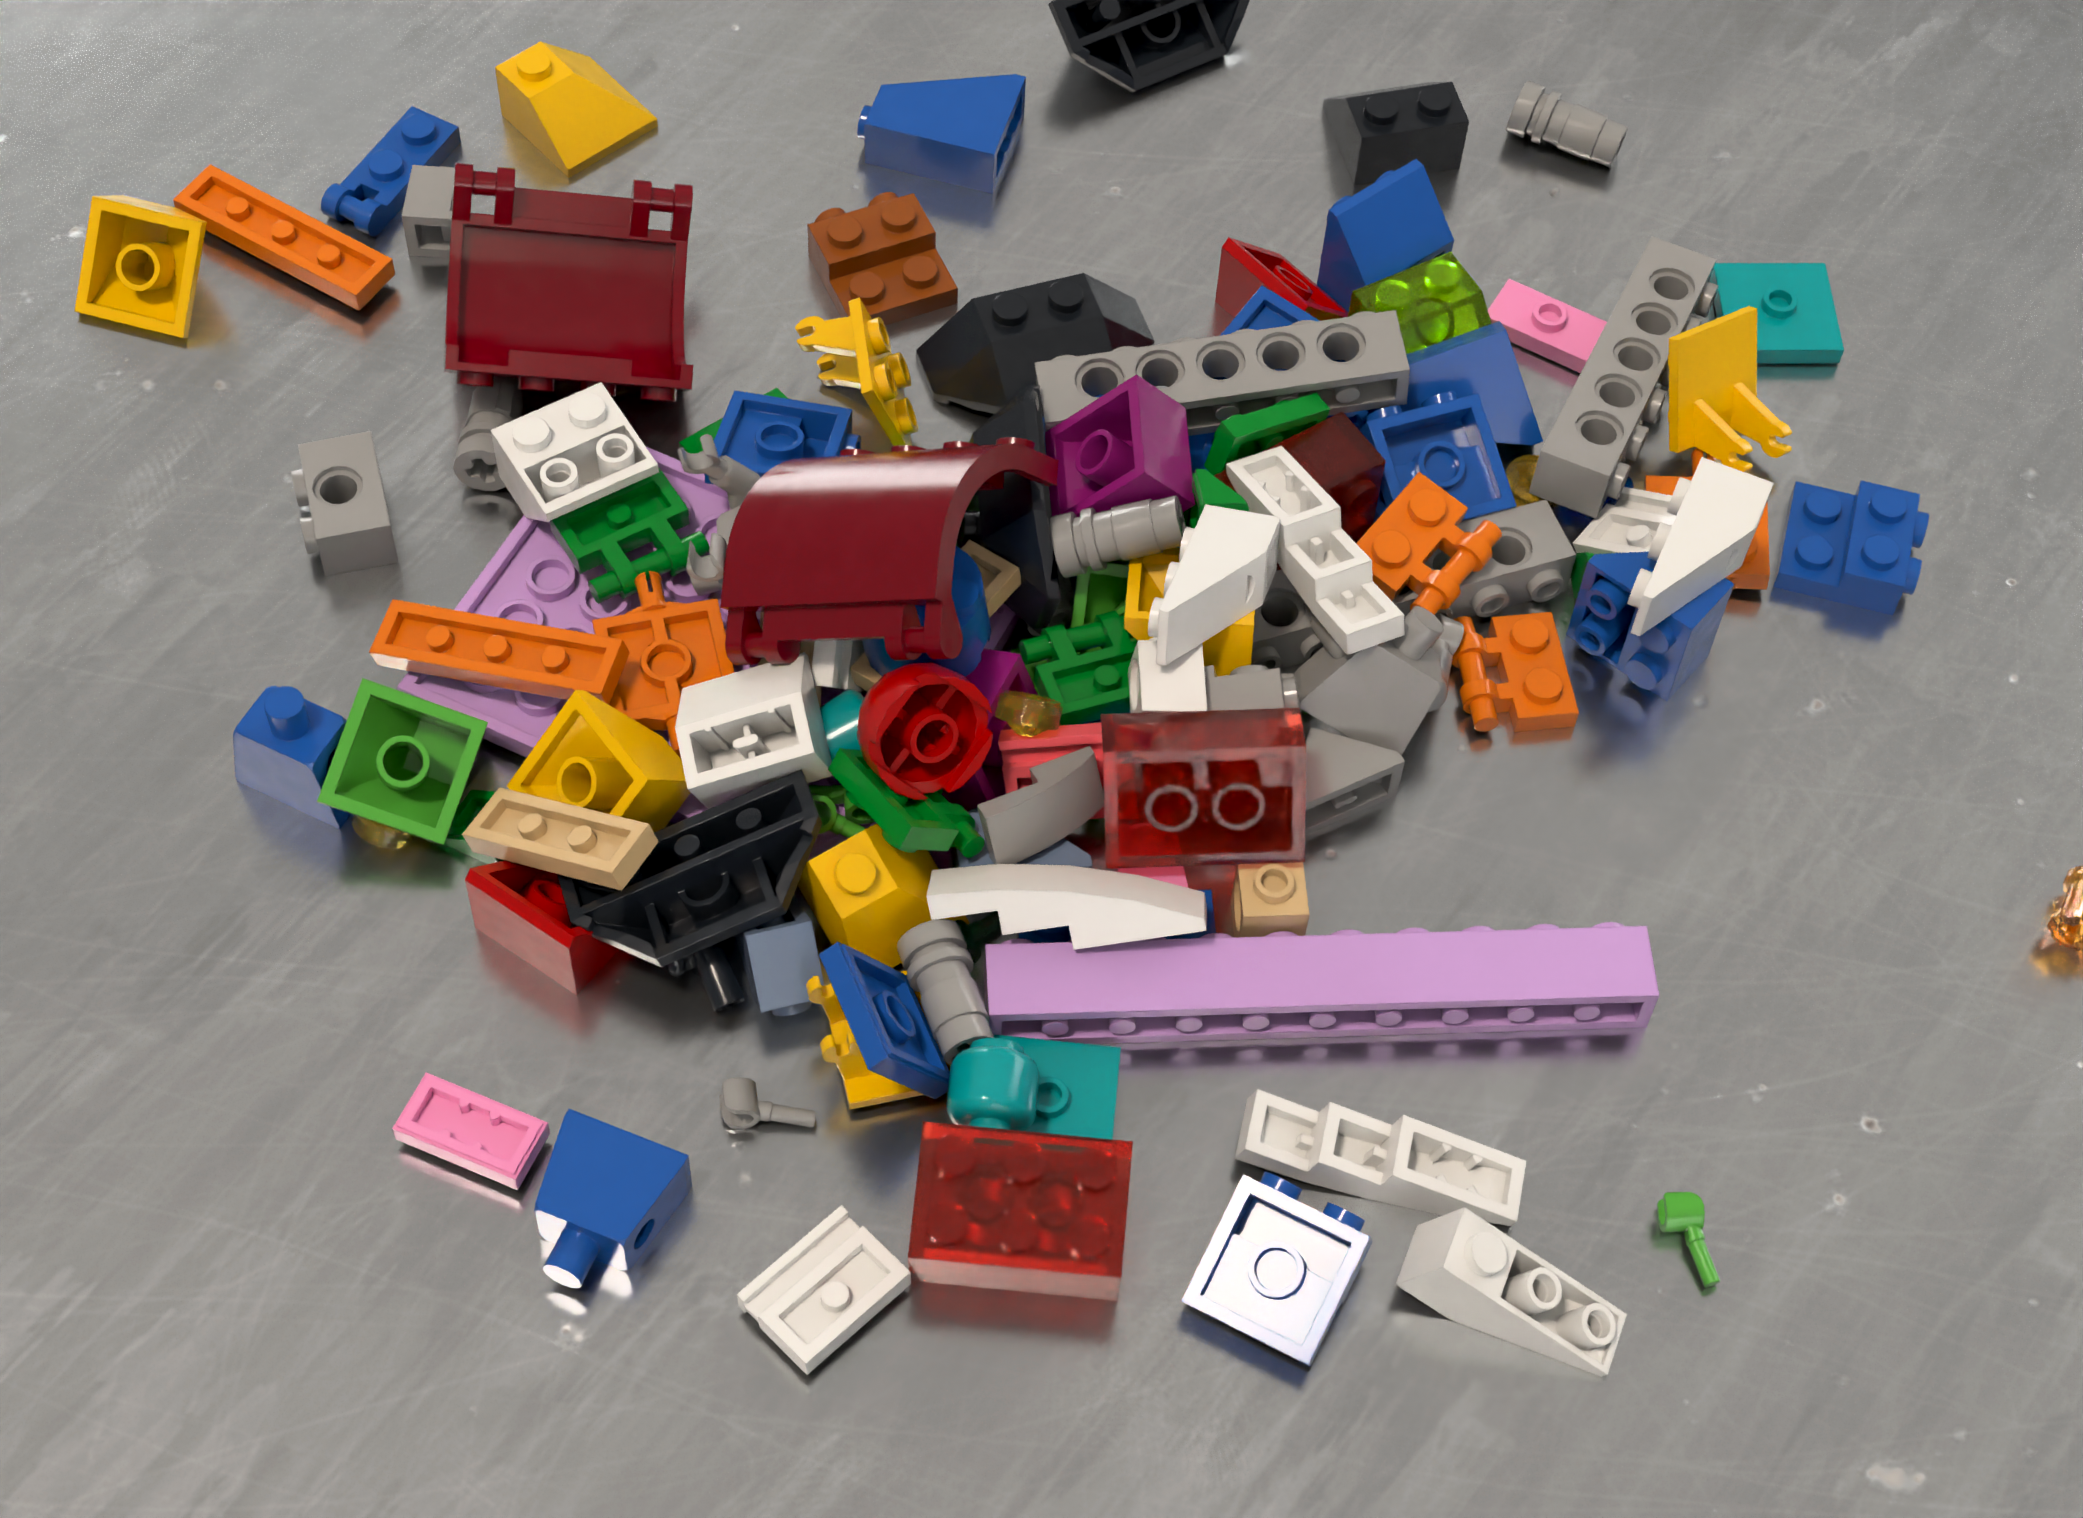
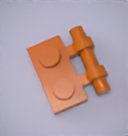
M1420 472L1416 474L1356 544L1371 558L1373 582L1391 601L1407 586L1419 595L1410 605V610L1415 606H1420L1435 615L1439 609H1448L1461 593L1459 586L1472 571L1479 572L1493 557L1491 548L1502 537V532L1495 523L1489 520H1483L1473 533L1462 531L1457 526L1463 520L1468 507ZM1439 548L1451 558L1441 570H1432L1425 563Z
M1552 612L1492 617L1488 630L1490 638H1483L1482 635L1476 633L1471 617L1461 616L1453 619L1463 624L1464 633L1459 647L1452 656V665L1460 669L1463 686H1461L1459 694L1463 710L1471 714L1476 731L1486 732L1496 728L1499 724L1497 713L1509 712L1514 732L1575 727L1579 710ZM1497 666L1501 683L1495 684L1493 680L1488 679L1485 667Z

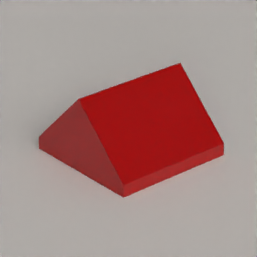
M1229 237L1223 244L1215 302L1233 318L1236 317L1262 285L1320 321L1352 316L1281 254Z
M506 860L469 869L465 883L475 928L575 995H578L619 950L614 946L593 938V931H587L580 926L573 927L556 873Z

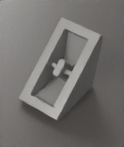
M1311 727L1287 799L1281 831L1285 841L1290 843L1397 796L1405 763L1400 753Z

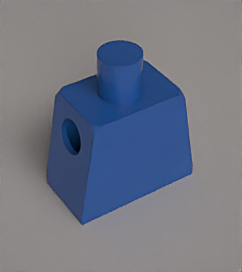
M276 685L267 687L233 732L234 765L237 782L340 830L351 814L318 803L317 800L347 720L339 714L304 699L302 693L294 687H278Z
M568 1109L561 1124L535 1202L534 1212L539 1235L555 1244L543 1266V1271L551 1279L564 1286L580 1288L595 1260L622 1271L631 1269L688 1195L692 1187L689 1155Z

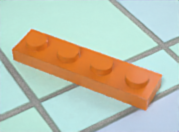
M211 164L173 199L175 208L207 222L206 231L358 311L395 275L392 258Z
M392 599L369 651L378 666L568 700L575 690H585L608 705L630 654L623 639Z

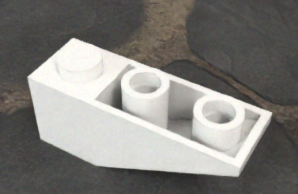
M1703 457L1700 459L1692 480L1679 478L1667 509V513L1676 515L1672 526L1663 522L1660 523L1647 558L1657 561L1653 572L1640 569L1627 603L1638 608L1631 629L1632 634L1641 636L1742 566L1774 484L1773 482Z
M1205 504L1196 527L1185 528L1180 546L1179 563L1170 562L1164 584V598L1155 597L1151 606L1148 620V636L1157 637L1156 664L1168 665L1263 605L1277 567L1280 517Z
M1465 1207L1417 1225L1395 1284L1451 1321L1600 1377L1608 1375L1627 1316L1626 1313Z

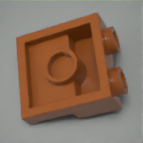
M884 192L875 196L869 202L868 207L845 213L841 208H830L823 211L814 223L807 224L808 256L841 318L850 316L848 301L859 297L871 318L880 317L885 326L958 304V287L936 250V232L914 193L898 197L893 192Z

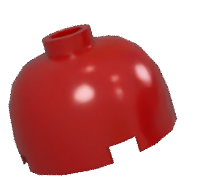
M933 662L907 664L884 674L868 690L859 709L857 739L864 760L891 790L914 800L928 799L924 795L925 793H934L942 788L950 793L961 788L981 768L992 746L993 732L987 728L989 718L987 710L991 713L992 711L988 699L962 674Z

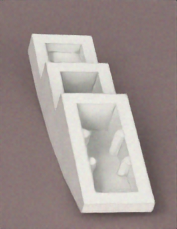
M1282 445L1226 464L1227 476L1235 491L1247 501L1249 512L1280 517L1277 562L1314 616L1347 655L1405 635L1404 614L1373 582L1371 558L1341 528V507Z
M992 864L935 869L931 871L926 895L931 920L998 911L1002 935L1069 926L1073 950L1206 931L1207 925L1205 892L1141 875L1071 865Z
M1259 1089L1247 1099L1235 1159L1306 1183L1368 1200L1437 1215H1445L1465 1207L1488 1223L1512 1226L1517 1222L1526 1160L1406 1115L1401 1116L1391 1125L1329 1102L1318 1112Z

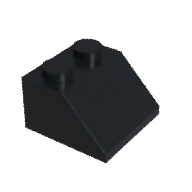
M1427 82L1324 98V111L1354 185L1375 182L1385 172L1390 170L1396 171L1415 159L1424 165L1427 174L1460 169L1469 120L1453 82Z

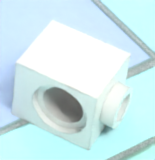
M1157 637L1149 640H1138L1128 668L1132 740L1196 741L1207 714L1202 643L1168 665L1163 666L1156 664Z

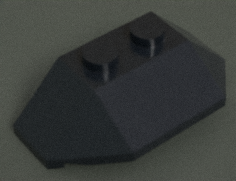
M1054 0L1048 6L1070 56L1128 92L1135 93L1227 55L1250 0Z
M1085 273L972 298L916 350V359L933 401L946 404L954 401L971 409L996 413L1027 385H1036L1035 362L1052 360L1062 355L1083 356L1110 352L1123 346L1136 348L1154 345L1155 341L1135 298Z
M1027 385L973 432L969 443L979 446L995 445L996 440L999 438H1023L1033 441L1035 443L1034 450L1046 455L1040 385ZM1004 472L1003 489L978 490L972 497L961 522L957 544L959 548H962L971 540L1020 568L1021 585L1009 596L1004 604L1031 628L1042 630L1048 627L1061 600L1057 564L1050 532L1052 512L1049 486H1044L1014 472Z
M802 769L654 832L659 841L622 891L557 874L569 919L573 927L580 926L587 931H593V938L663 967L786 914L823 824Z

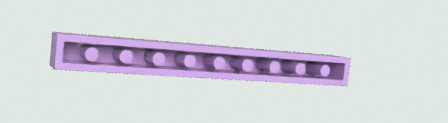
M1617 922L1600 923L1588 928H1559L1552 924H1539L1527 929L1494 930L1488 926H1472L1462 931L1429 932L1423 928H1406L1396 933L1364 934L1358 930L1346 929L1334 932L1331 935L1298 936L1288 931L1270 933L1265 937H1232L1223 933H1212L1197 939H1166L1160 937L1073 950L1072 940L1055 943H1034L1027 939H1011L1001 944H985V1007L989 1015V1025L993 1035L1083 1044L1647 1028L1659 998L1647 926H1624Z

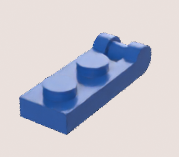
M411 106L341 184L334 183L327 188L321 201L322 213L339 222L349 219L354 222L357 230L372 237L377 236L404 207L412 165L439 167L461 143L459 127Z

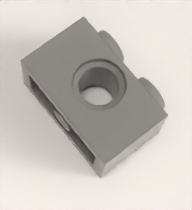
M371 431L298 444L302 469L291 471L298 507L310 506L311 516L300 518L307 555L319 552L325 576L398 563Z

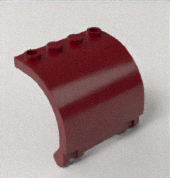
M455 163L446 304L444 372L457 373L456 384L493 387L494 376L519 378L518 389L555 392V381L580 383L579 391L602 382L611 397H616V386L641 388L640 399L676 402L677 391L687 392L692 390L693 365L686 364L684 353L685 278L693 186L674 184L673 189L654 188L651 181L633 180L631 198L516 188L515 168L497 167V173L474 171L473 164ZM472 194L495 196L494 215L470 213ZM650 211L671 213L670 231L648 229Z
M1005 437L997 439L995 445L979 446L969 442L950 441L943 443V448L925 449L911 445L891 447V452L874 453L861 449H844L840 451V456L792 459L774 466L754 484L746 495L735 517L729 536L720 608L728 610L725 650L728 659L735 665H755L762 658H765L771 664H791L800 654L802 641L884 639L886 651L893 660H915L921 653H927L932 659L956 658L962 649L963 634L951 595L954 557L961 522L972 497L978 490L1003 489L1004 472H1014L1044 486H1057L1059 460L1034 450L1035 443L1031 440ZM915 605H926L924 626L920 624ZM756 612H764L762 632Z

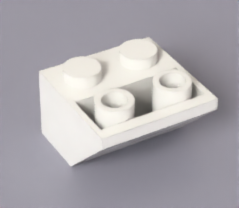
M602 382L490 430L499 477L525 517L544 522L551 521L659 472L657 462Z
M805 652L800 653L798 658L791 664L766 663L682 688L675 731L687 789L708 809L801 769L808 783L833 776L828 770L832 760L824 732L810 662Z

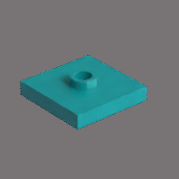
M1715 263L1710 282L1719 285L1714 299L1717 318L1747 306L1758 308L1757 363H1840L1844 347L1825 263Z
M993 1035L994 1038L1008 1039L1020 1044L1024 1049V1053L1036 1062L1039 1071L1036 1118L1026 1131L1010 1136L1009 1142L1004 1145L987 1146L974 1142L973 1165L1109 1179L1121 1047Z

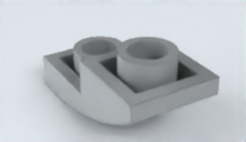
M1090 746L1029 768L1033 784L977 805L989 857L994 864H1015L1046 849L1078 829L1105 805L1095 753Z

